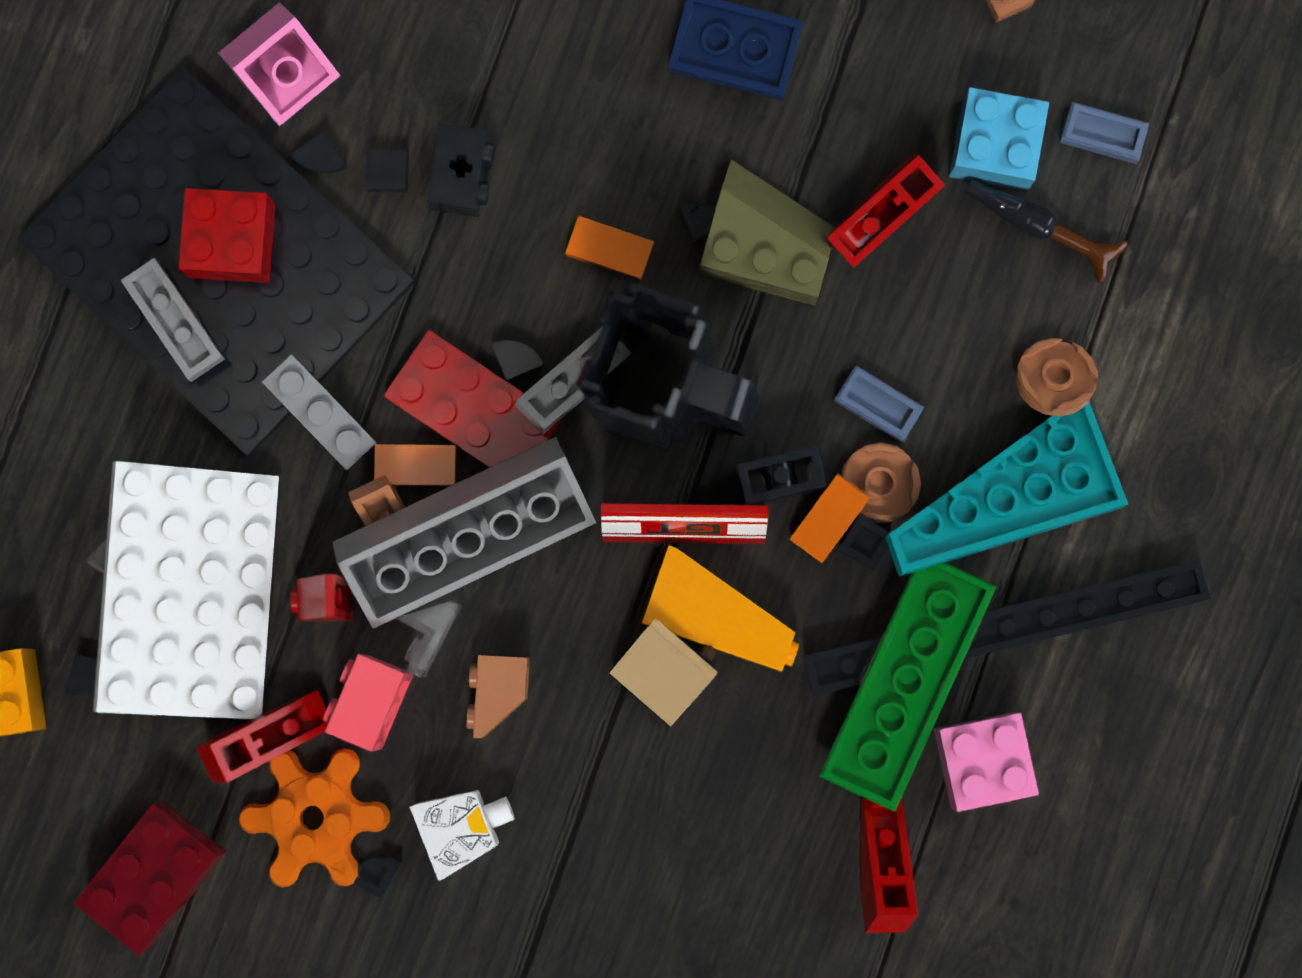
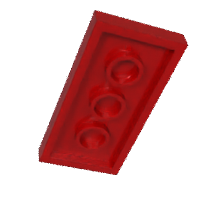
M430 330L425 334L384 394V397L489 468L550 440L563 421L561 418L547 432L542 434L515 406L516 400L524 394L523 392Z

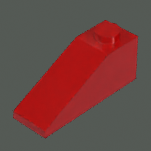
M913 152L868 194L827 236V239L854 268L938 193L945 184L925 161Z
M335 574L297 579V588L291 590L292 613H297L298 621L353 620V592L346 579Z
M315 690L267 711L255 719H249L196 745V748L212 782L228 783L324 733L329 724L323 720L327 709L318 690Z
M866 798L861 800L860 895L865 933H905L918 916L902 798L895 812Z

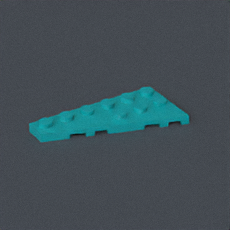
M1090 402L1074 414L1061 417L1051 416L964 481L950 489L931 505L891 532L885 539L898 575L903 576L1127 506L1126 496Z

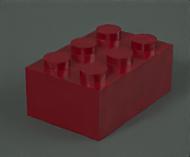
M165 801L154 803L73 904L136 955H140L152 948L227 851Z

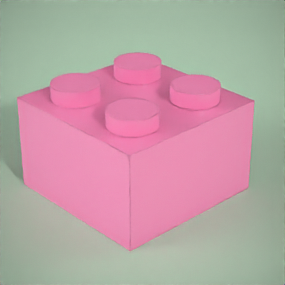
M1011 712L934 728L952 810L960 812L1039 795L1021 713Z

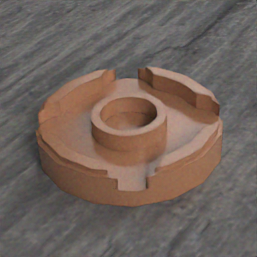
M1050 338L1037 341L1025 350L1016 368L1015 383L1020 396L1031 408L1045 415L1061 417L1074 414L1089 403L1096 390L1098 371L1093 358L1083 347L1075 343L1071 345L1067 342H1062L1063 339Z
M885 443L866 445L853 453L842 468L841 475L871 497L858 515L875 524L896 521L907 514L918 500L921 487L919 469L910 456L897 446Z

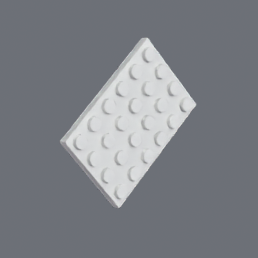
M120 461L113 462L93 712L255 719L262 715L279 476Z

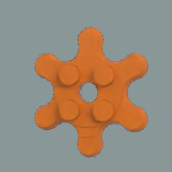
M348 748L339 749L331 756L327 767L317 773L305 770L300 764L298 756L290 750L270 760V771L278 782L277 796L267 804L252 803L246 805L240 811L238 819L241 828L247 833H268L277 841L278 854L269 867L271 881L276 886L289 887L297 881L304 866L315 862L326 867L335 884L339 886L354 884L357 876H359V863L351 853L353 838L363 831H382L388 826L391 818L390 810L382 802H361L353 796L351 781L360 768V759L357 753ZM309 806L318 807L324 815L322 825L316 830H312L303 824V814Z

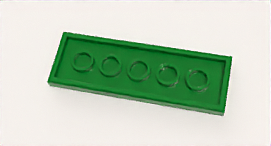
M948 563L935 565L910 574L819 773V777L891 811H896L997 586Z

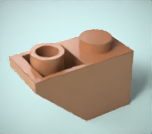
M478 655V663H471L469 687L476 688L475 704H468L467 729H474L473 738L486 737L528 699L530 658Z

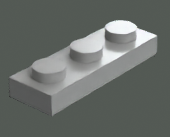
M156 258L151 259L121 280L189 381H194L225 360Z
M603 326L516 400L515 406L542 434L547 432L585 398L577 387L576 382L585 358H592ZM620 340L605 380L631 358L632 353Z
M292 354L262 381L275 397L346 470L376 444L372 437Z

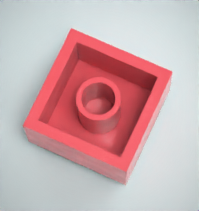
M358 654L355 661L349 659L340 678V682L345 684L339 699L332 698L323 720L329 723L325 732L371 752L383 749L414 673L371 655Z

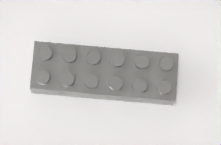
M554 437L333 541V547L341 572L372 628H375L595 524L596 521L559 442Z

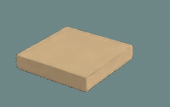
M655 618L611 670L610 674L669 726H672L718 672Z

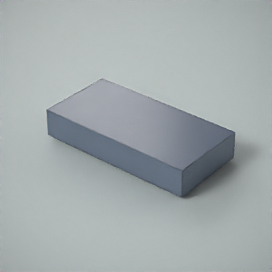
M1072 102L1068 109L1059 143L1137 164L1141 156L1149 123Z
M856 365L834 399L839 405L902 443L925 408Z

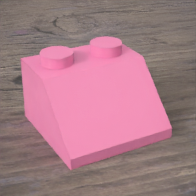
M280 2L218 53L279 126L340 76L296 17Z

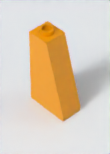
M668 546L642 621L643 625L649 626L656 618L678 637L704 646L712 645L713 649L779 672L783 671L784 665L792 667L799 648V643L793 641L796 632L679 549Z

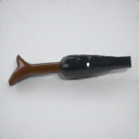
M972 179L964 191L965 194L980 201L999 217L1028 236L1038 240L1052 238L1085 255L1093 266L1099 284L1103 283L1107 276L1108 262L1127 248V241L1115 244L1094 243L1057 224L1058 221L1055 214L1048 209L1012 194L986 187Z

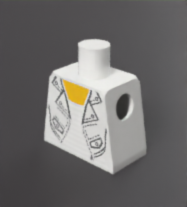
M479 790L423 801L410 806L438 881L446 878L497 846L499 840L494 828L515 820L507 797L485 805Z

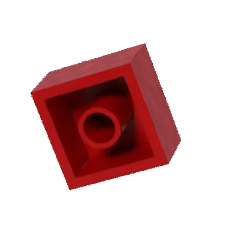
M185 188L179 270L187 277L193 279L270 283L275 202L267 193Z

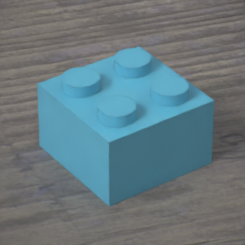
M969 87L962 103L949 177L968 181L972 179L979 183L1028 191L1036 180L1049 102Z

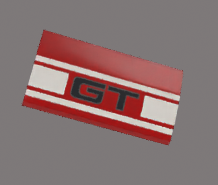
M601 503L603 542L765 544L768 506Z

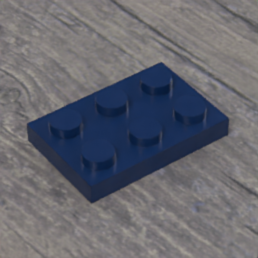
M686 0L669 61L668 72L783 101L804 21L723 0Z

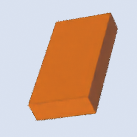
M578 216L565 254L568 257L641 281L654 246V241Z
M375 444L374 480L386 475L391 486L450 487L456 484V445Z
M838 473L789 540L823 563L871 497Z

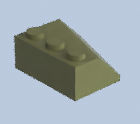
M731 160L721 188L701 260L699 274L815 306L832 248V243L827 239V236L835 227Z

